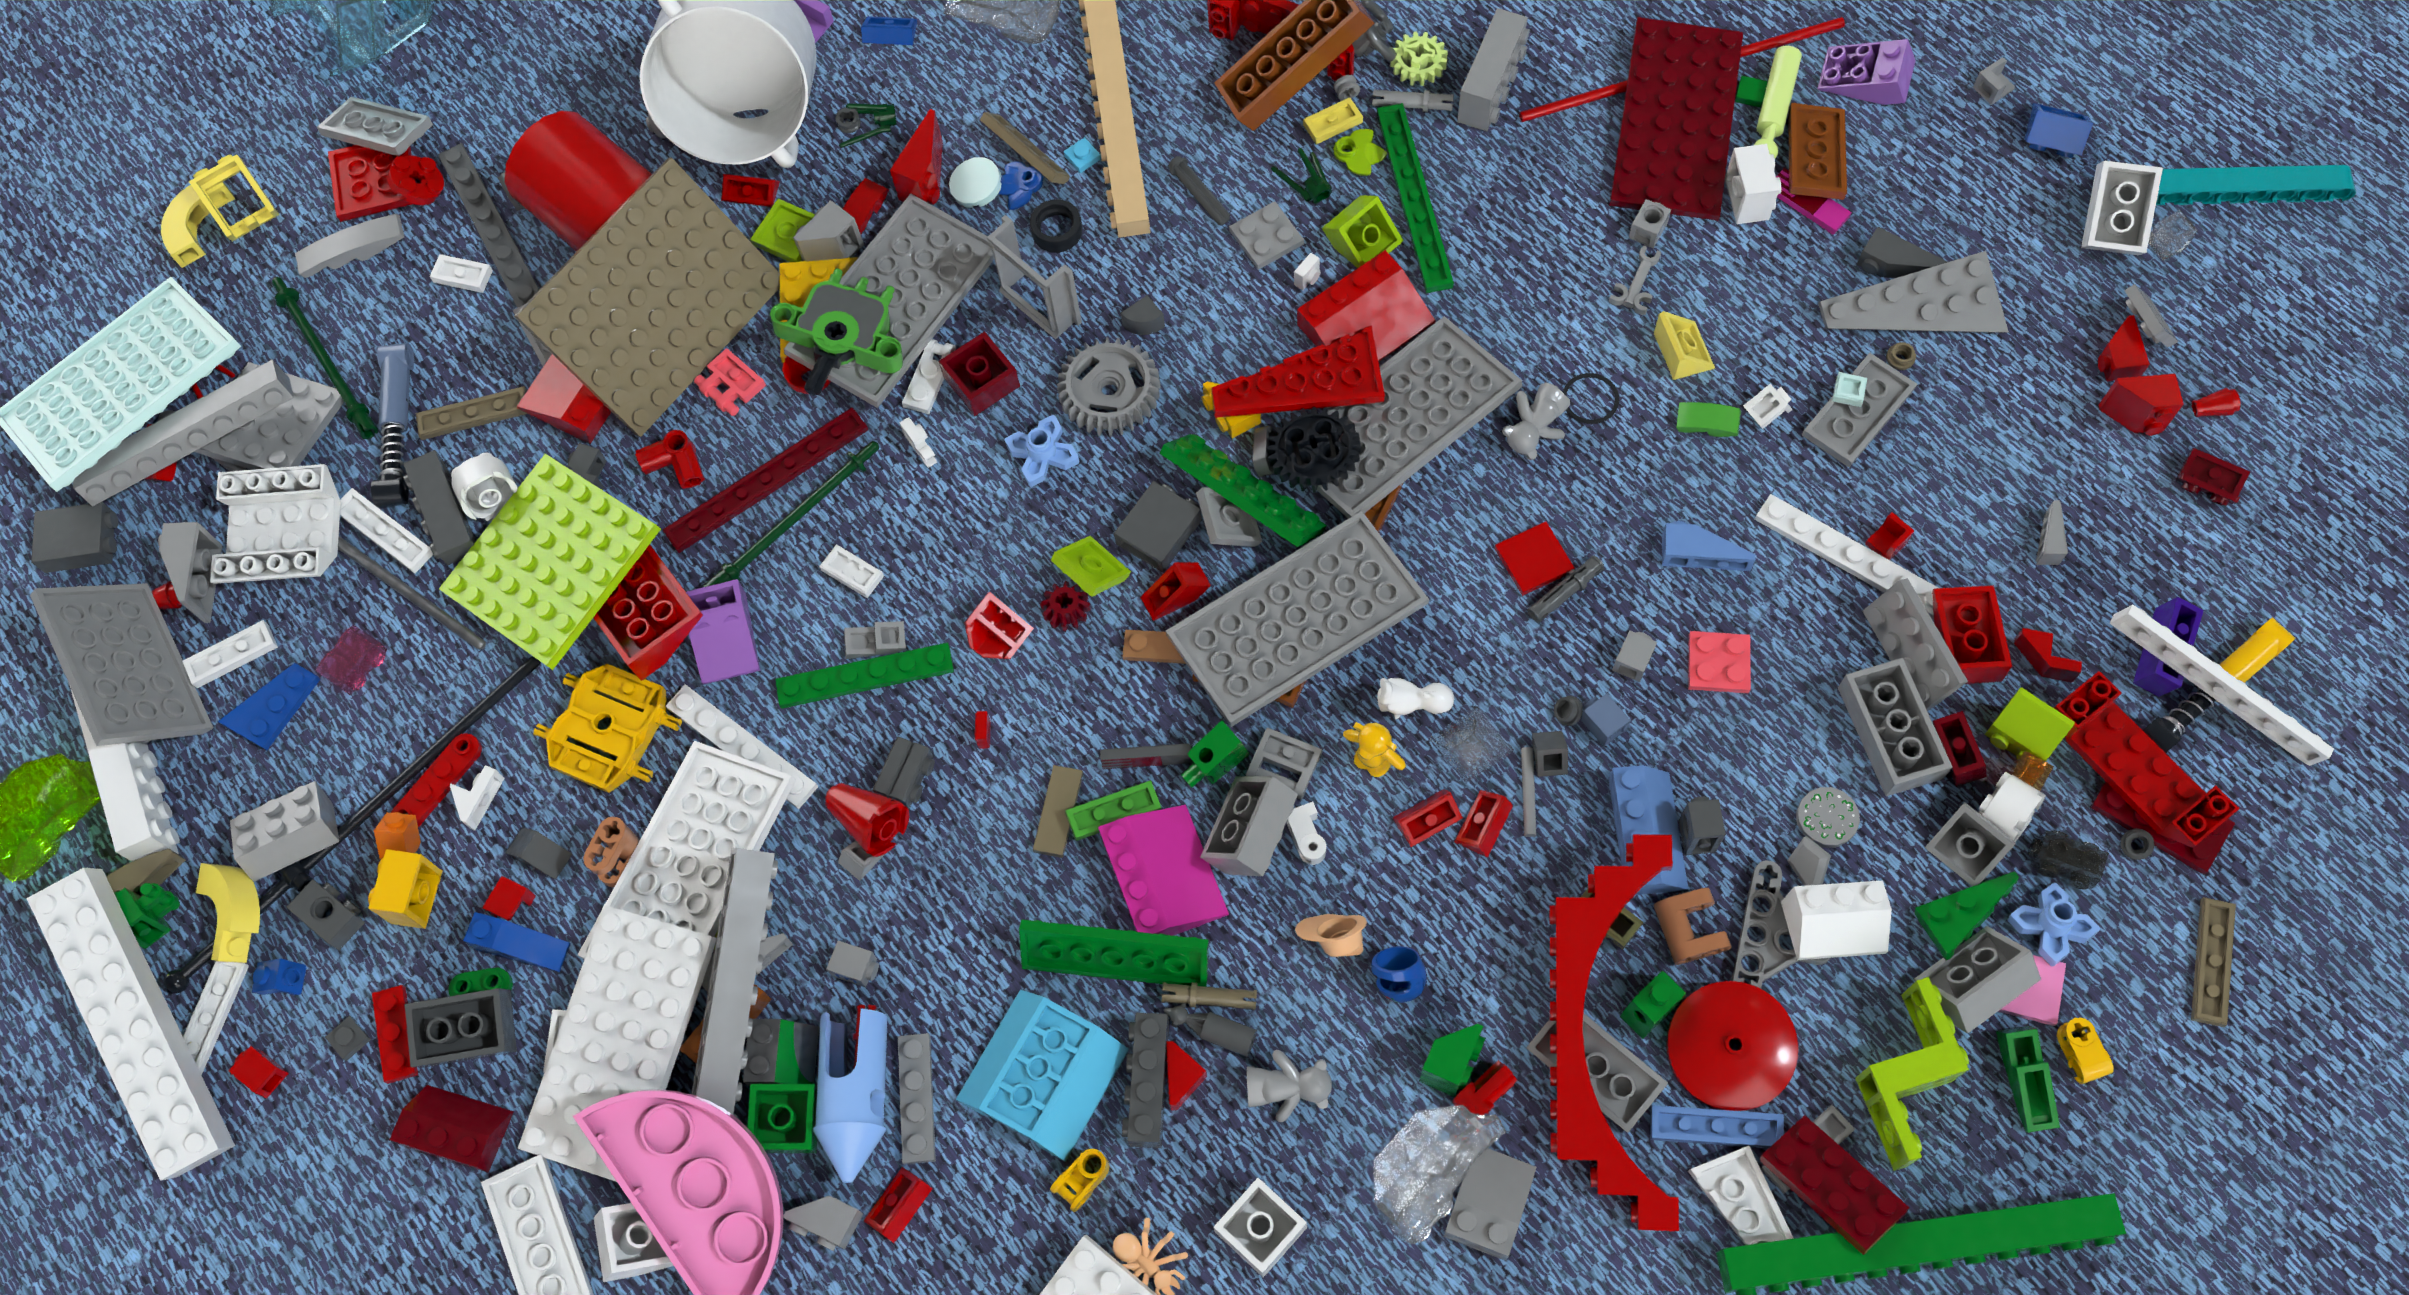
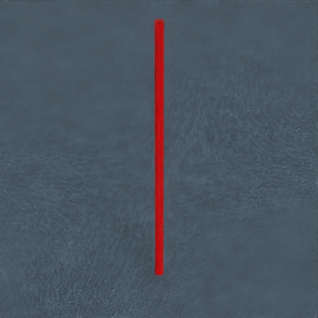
M1843 17L1742 46L1740 58L1844 28L1845 21ZM1627 80L1519 112L1521 122H1525L1626 92Z

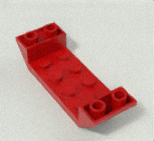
M1207 0L1209 32L1219 39L1227 38L1232 41L1241 25L1251 32L1259 31L1268 34L1295 10L1299 4L1288 0ZM1352 44L1327 66V76H1330L1334 81L1345 75L1354 76V47Z
M2098 671L2054 707V709L2075 722L2065 736L2066 742L2158 834L2192 848L2195 847L2240 808L2216 785L2206 793L2114 703L2122 692Z

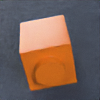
M386 812L374 829L380 859L384 858L386 849L415 853L420 847L421 840L416 815Z

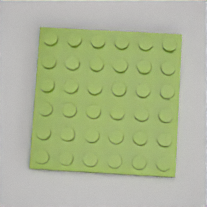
M544 454L518 487L517 492L513 493L443 582L439 590L553 670L661 528L549 455Z

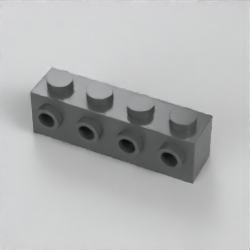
M1136 1013L1135 1022L1129 1023V1041H1134L1133 1054H1127L1126 1071L1127 1073H1132L1131 1085L1125 1086L1124 1104L1130 1106L1129 1118L1123 1117L1122 1137H1127L1130 1147L1162 1149L1167 1071L1166 1041H1168L1169 1018L1167 1014Z

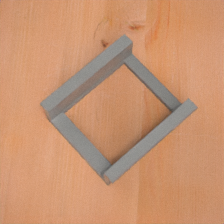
M1004 215L1001 218L1002 225L987 237V240L992 243L991 247L1001 285L999 292L1053 338L1057 339L1073 323L1077 326L1082 323L1073 271L1064 264L1047 280L1040 276L1021 259L1014 223L1008 216ZM1024 275L1042 288L1048 319L1010 288Z

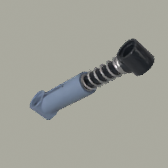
M409 343L379 346L377 350L378 364L381 369L378 427L383 435L381 438L383 445L380 448L383 454L380 456L382 461L380 469L382 471L377 480H373L371 483V496L373 503L378 508L406 505L409 499V488L402 476L403 471L400 469V466L403 465L401 457L404 455L401 452V449L404 447L401 440L405 438L402 433L408 429L410 370L414 369V352Z

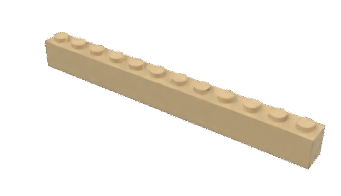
M1078 0L1080 12L1085 11L1086 16H1081L1083 33L1088 32L1089 37H1084L1086 54H1092V58L1087 59L1089 75H1095V79L1090 80L1092 96H1098V101L1093 102L1095 118L1101 117L1102 122L1096 123L1098 139H1104L1105 145H1100L1102 162L1107 161L1108 167L1103 168L1105 184H1111V189L1106 190L1108 206H1114L1115 211L1109 213L1111 228H1117L1118 238L1150 233L1149 217L1115 0Z

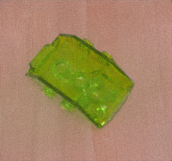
M62 753L23 763L19 768L12 771L0 784V872L11 882L25 880L42 867L59 850L61 838L73 829L101 800L91 761H75L68 759Z

